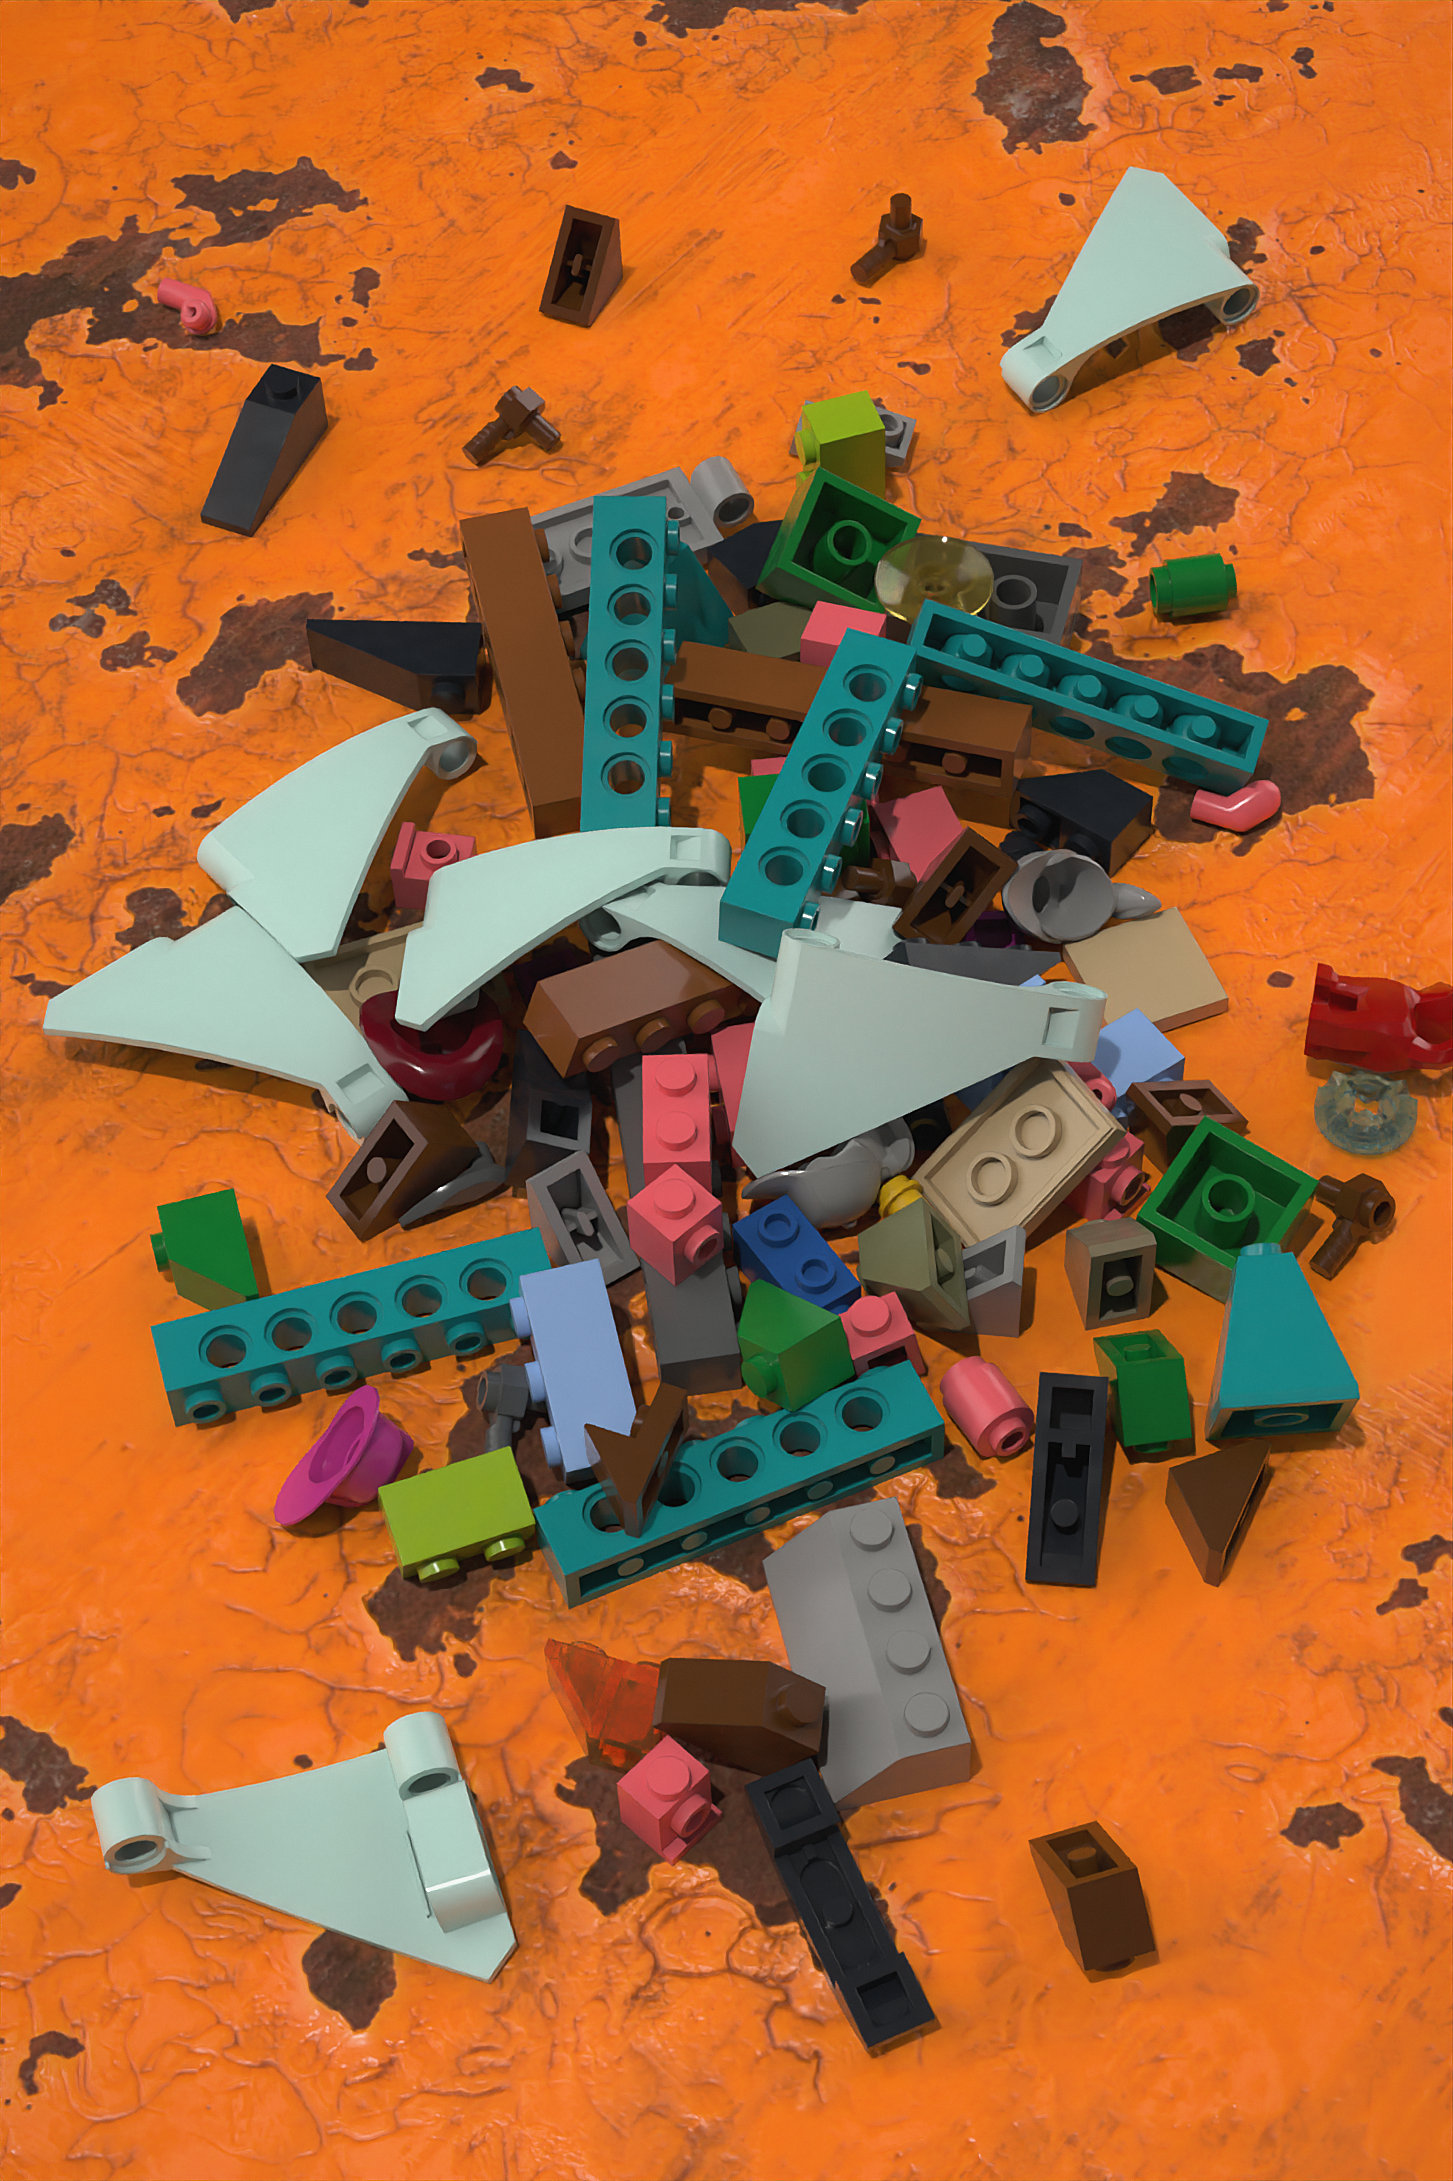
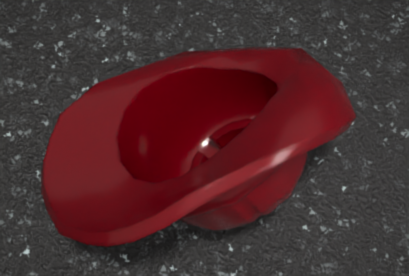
M481 988L476 1007L438 1020L425 1032L400 1025L395 1019L399 989L374 995L367 999L359 1008L360 1029L369 1049L380 1066L396 1083L422 1098L455 1101L481 1089L498 1067L504 1047L502 1017L498 1005Z

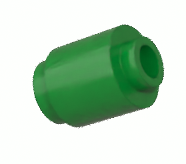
M1215 553L1163 560L1162 566L1151 567L1149 569V592L1154 613H1168L1170 618L1226 611L1228 599L1236 598L1237 580L1233 564H1224L1221 554Z

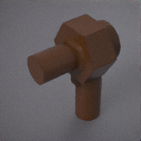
M897 193L890 198V213L881 216L878 243L851 265V274L858 282L865 283L891 259L898 261L907 260L920 251L923 237V219L912 213V199L908 194Z
M515 385L497 402L494 410L499 414V417L495 421L487 423L462 447V451L471 462L477 465L501 440L510 441L512 438L516 439L524 432H527L546 451H549L557 444L562 434L541 416L545 410V401L531 387L522 390Z
M871 858L866 868L853 865L847 866L842 873L841 882L846 890L858 892L866 903L902 909L917 885V878L910 870L909 863Z
M1364 1173L1357 1175L1347 1182L1340 1181L1329 1175L1319 1179L1320 1182L1315 1196L1317 1199L1334 1206L1333 1213L1336 1216V1220L1332 1224L1333 1231L1311 1258L1309 1265L1325 1278H1331L1338 1266L1343 1262V1259L1353 1249L1360 1236L1363 1237L1372 1231H1383L1394 1217L1396 1209L1394 1198L1390 1195L1382 1181Z

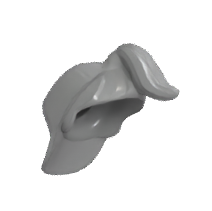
M1067 849L1034 852L1020 858L1017 861L1019 866L1001 889L1003 909L1010 923L1024 935L1053 944L1082 940L1097 932L1110 917L1137 919L1148 916L1162 907L1161 901L1153 894L1131 884L1112 883L1098 863L1087 856L1077 855L1076 852Z
M901 1116L840 1143L829 1157H819L810 1163L803 1164L798 1170L774 1172L748 1183L742 1190L741 1197L746 1200H777L787 1194L816 1230L841 1225L851 1229L856 1226L857 1219L864 1215L875 1203L881 1183L889 1178L892 1179L911 1166L914 1159L912 1135Z

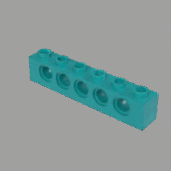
M594 496L580 833L615 828L671 827L670 797H660L661 778H672L673 744L672 741H662L663 721H674L675 713L674 684H664L665 666L676 665V629H666L667 610L678 609V574H668V556H679L680 521L679 519H669L666 496ZM635 559L649 562L648 565L638 570H630L623 567L625 563ZM630 614H642L647 617L645 621L637 625H627L620 622L625 616ZM628 669H640L645 672L643 677L635 681H625L618 677L623 671ZM628 724H636L644 728L640 734L634 737H622L616 734L619 728ZM626 780H633L642 784V787L632 794H620L613 790L617 784Z
M926 598L911 627L906 645L917 648L915 674L923 676L924 686L1033 706L1032 727L1226 796H1230L1240 790L1253 775L1269 720Z
M847 627L720 899L719 941L778 959L782 932L784 930L800 928L816 931L821 913V904H817L821 893L822 891L829 894L833 892L842 867V857L838 855L843 845L852 847L858 837L863 819V811L859 810L864 799L873 801L878 792L884 768L880 764L883 755L893 756L896 752L903 730L904 721L900 719L903 710L913 711L917 705L923 685V676L915 674L916 647Z
M539 1227L150 1326L175 1426L178 1427L189 1423H210L221 1418L224 1414L255 1406H275L283 1403L289 1397L320 1389H340L358 1379L385 1372H405L415 1368L420 1363L451 1355L466 1356L478 1352L485 1346L516 1339L517 1335L512 1320L509 1299L520 1297L519 1276L552 1269ZM487 1296H496V1297H497V1298H495V1299H493V1300H487V1301L480 1300L481 1298H484V1297H487ZM421 1313H434L427 1317H415ZM369 1329L361 1334H350L356 1330ZM530 1336L523 1337L520 1339H530ZM294 1346H304L296 1351H286ZM228 1363H239L230 1368H221Z
M910 1360L892 1367H875L863 1373L856 1381L825 1392L794 1412L783 1409L768 1416L755 1415L741 1421L733 1430L705 1441L692 1440L682 1444L639 1539L626 1535L623 1529L614 1533H606L599 1530L605 1525L620 1524L600 1483H597L580 1491L566 1490L551 1497L544 1505L534 1508L533 1514L536 1522L537 1542L568 1608L571 1609L944 1458L945 1422ZM862 1424L872 1426L874 1429L860 1432L851 1429V1427ZM796 1449H806L813 1452L802 1457L788 1454ZM733 1474H745L751 1477L741 1482L725 1479ZM671 1499L688 1501V1503L680 1507L663 1505L664 1502Z

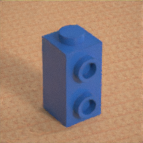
M787 1194L732 1224L734 1262L751 1283L762 1279L836 1315L846 1312L855 1301L862 1298L860 1282Z

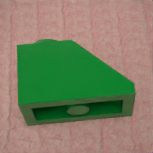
M234 1188L157 1206L162 1232L150 1234L158 1272L172 1271L179 1296L210 1311L260 1298Z
M758 1279L749 1285L737 1338L744 1360L741 1365L742 1376L748 1388L756 1396L765 1398L794 1412L855 1374L840 1316L762 1279Z
M1153 1329L1094 1337L1093 1345L1099 1374L1101 1377H1109L1107 1408L1112 1430L1124 1447L1133 1446L1134 1451L1141 1453L1161 1452L1171 1449L1174 1446L1173 1440L1192 1438L1184 1357L1161 1331Z

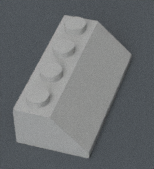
M897 1497L828 1511L762 1561L791 1671L826 1687L819 1752L814 1755L820 1777L836 1811L969 1781L971 1740Z

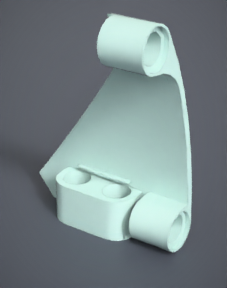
M1129 166L1079 253L1043 326L1016 343L1002 357L999 364L1002 368V377L1031 411L1045 413L1062 402L1080 367L1098 349L1141 327L1202 303L1222 323L1234 325L1243 321L1256 308L1260 298L1259 288L1230 259L1229 246L1221 231L1163 173Z
M434 707L390 720L360 733L287 774L209 832L198 848L197 861L199 866L227 892L226 894L234 906L242 908L298 964L336 956L343 932L372 860L392 818L423 765L428 767L440 779L450 780L459 777L473 764L477 754L478 741L445 712Z
M662 826L615 828L530 841L483 853L438 869L429 879L423 927L410 931L406 939L395 1019L400 1025L425 1032L438 1020L476 1007L480 987L522 955L571 923L652 880L666 885L727 887L731 875L732 848L729 840L722 833L706 828Z
M652 880L578 919L583 935L599 949L608 952L618 951L630 940L639 937L661 939L709 966L759 1002L763 1003L764 999L771 995L777 958L718 940L720 899L726 887L666 885ZM820 896L817 904H821V913L816 931L839 939L841 942L840 950L884 959L893 951L894 945L906 940L904 936L892 928V924L900 913L901 908Z
M233 906L176 941L168 937H158L150 940L48 1001L42 1027L45 1035L76 1037L159 1049L214 1060L319 1089L328 1112L331 1113L335 1110L343 1128L360 1146L364 1143L393 1100L409 1101L402 1087L380 1066L363 1036L297 961L239 906Z
M800 928L786 929L782 932L771 995L764 999L754 1025L732 1147L758 1179L924 1107L1032 1057L1071 1062L1094 1061L1108 995L1098 988L1076 982L1055 981L1047 985L1035 987L1012 986L937 972L840 950L841 942L839 939L823 932Z
M431 1711L417 1712L395 1720L383 1733L386 1749L262 1783L202 1795L183 1796L163 1791L149 1779L129 1777L103 1785L94 1792L90 1799L105 1867L111 1873L129 1875L175 1870L296 1919L488 1984L492 1982L517 1946L472 1793L465 1779L462 1780L445 1718L439 1713Z

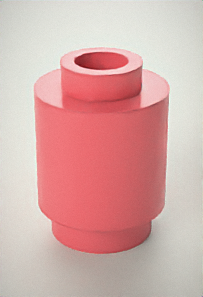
M972 1356L959 1361L946 1372L940 1382V1391L944 1395L943 1406L981 1455L987 1457L996 1455L1008 1456L1025 1445L1030 1437V1429L1034 1423V1413L997 1365L986 1363L981 1357Z

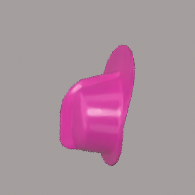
M365 1385L357 1389L343 1403L328 1429L299 1461L284 1482L274 1507L275 1521L284 1526L296 1524L312 1514L323 1502L348 1508L367 1505L378 1498V1487L394 1483L413 1450L414 1441L407 1432L399 1428L379 1411L380 1397L376 1388Z

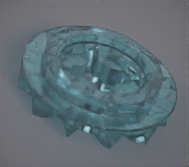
M1353 1068L1350 1072L1344 1074L1334 1070L1328 1082L1323 1087H1318L1314 1103V1118L1321 1133L1335 1146L1355 1154H1383L1400 1147L1412 1135L1417 1122L1418 1099L1412 1098L1409 1094L1407 1080L1395 1081L1388 1074L1376 1075L1358 1068ZM1359 1098L1365 1104L1373 1101L1379 1102L1377 1114L1374 1115L1367 1109L1358 1113L1354 1111L1356 1099Z

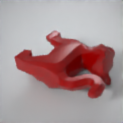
M1323 963L1317 964L1304 1055L1313 1057L1316 1060H1328L1339 1065L1358 1068L1376 1075L1401 1073L1409 1068L1443 1070L1453 1066L1452 985L1437 982L1426 988L1416 990L1388 978L1338 975L1334 972L1332 966Z

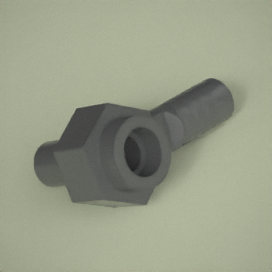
M501 1363L492 1372H482L477 1387L476 1405L478 1411L488 1412L490 1428L485 1431L484 1454L510 1446L512 1450V1434L519 1430L520 1420L524 1418L525 1410L548 1413L545 1401L532 1402L525 1367Z

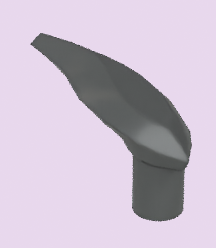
M476 1141L475 1143L480 1149L468 1164L469 1169L412 1207L398 1219L400 1226L404 1227L430 1214L456 1209L485 1196L504 1182L505 1167L494 1163L490 1149L485 1142Z

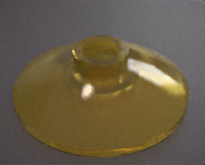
M928 535L908 539L887 551L876 567L874 585L877 598L882 606L896 618L913 625L925 598L974 616L977 615L987 605L992 596L994 575L987 558L971 544L952 537Z

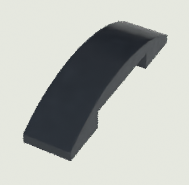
M808 1758L746 1784L744 1790L752 1813L796 1919L834 1997L866 2052L935 2023L936 2018L904 1951L898 1953L840 1832L841 1819L812 1759Z

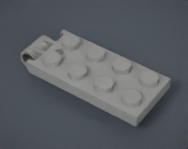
M721 456L710 457L702 461L691 474L690 483L680 467H676L531 516L533 529L544 528L547 538L550 562L543 564L545 574H556L562 597V609L555 610L556 615L589 604L594 496H666L669 519H679L680 541L689 545L702 565L708 563L707 548L725 539L718 529L721 527L731 528L743 523L754 510V499L731 462Z

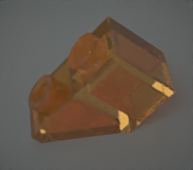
M548 1638L544 1648L548 1683L589 1763L626 1775L656 1745L669 1735L652 1727L660 1664L651 1661H639L634 1664L608 1656L602 1649L588 1642L573 1641L567 1644Z

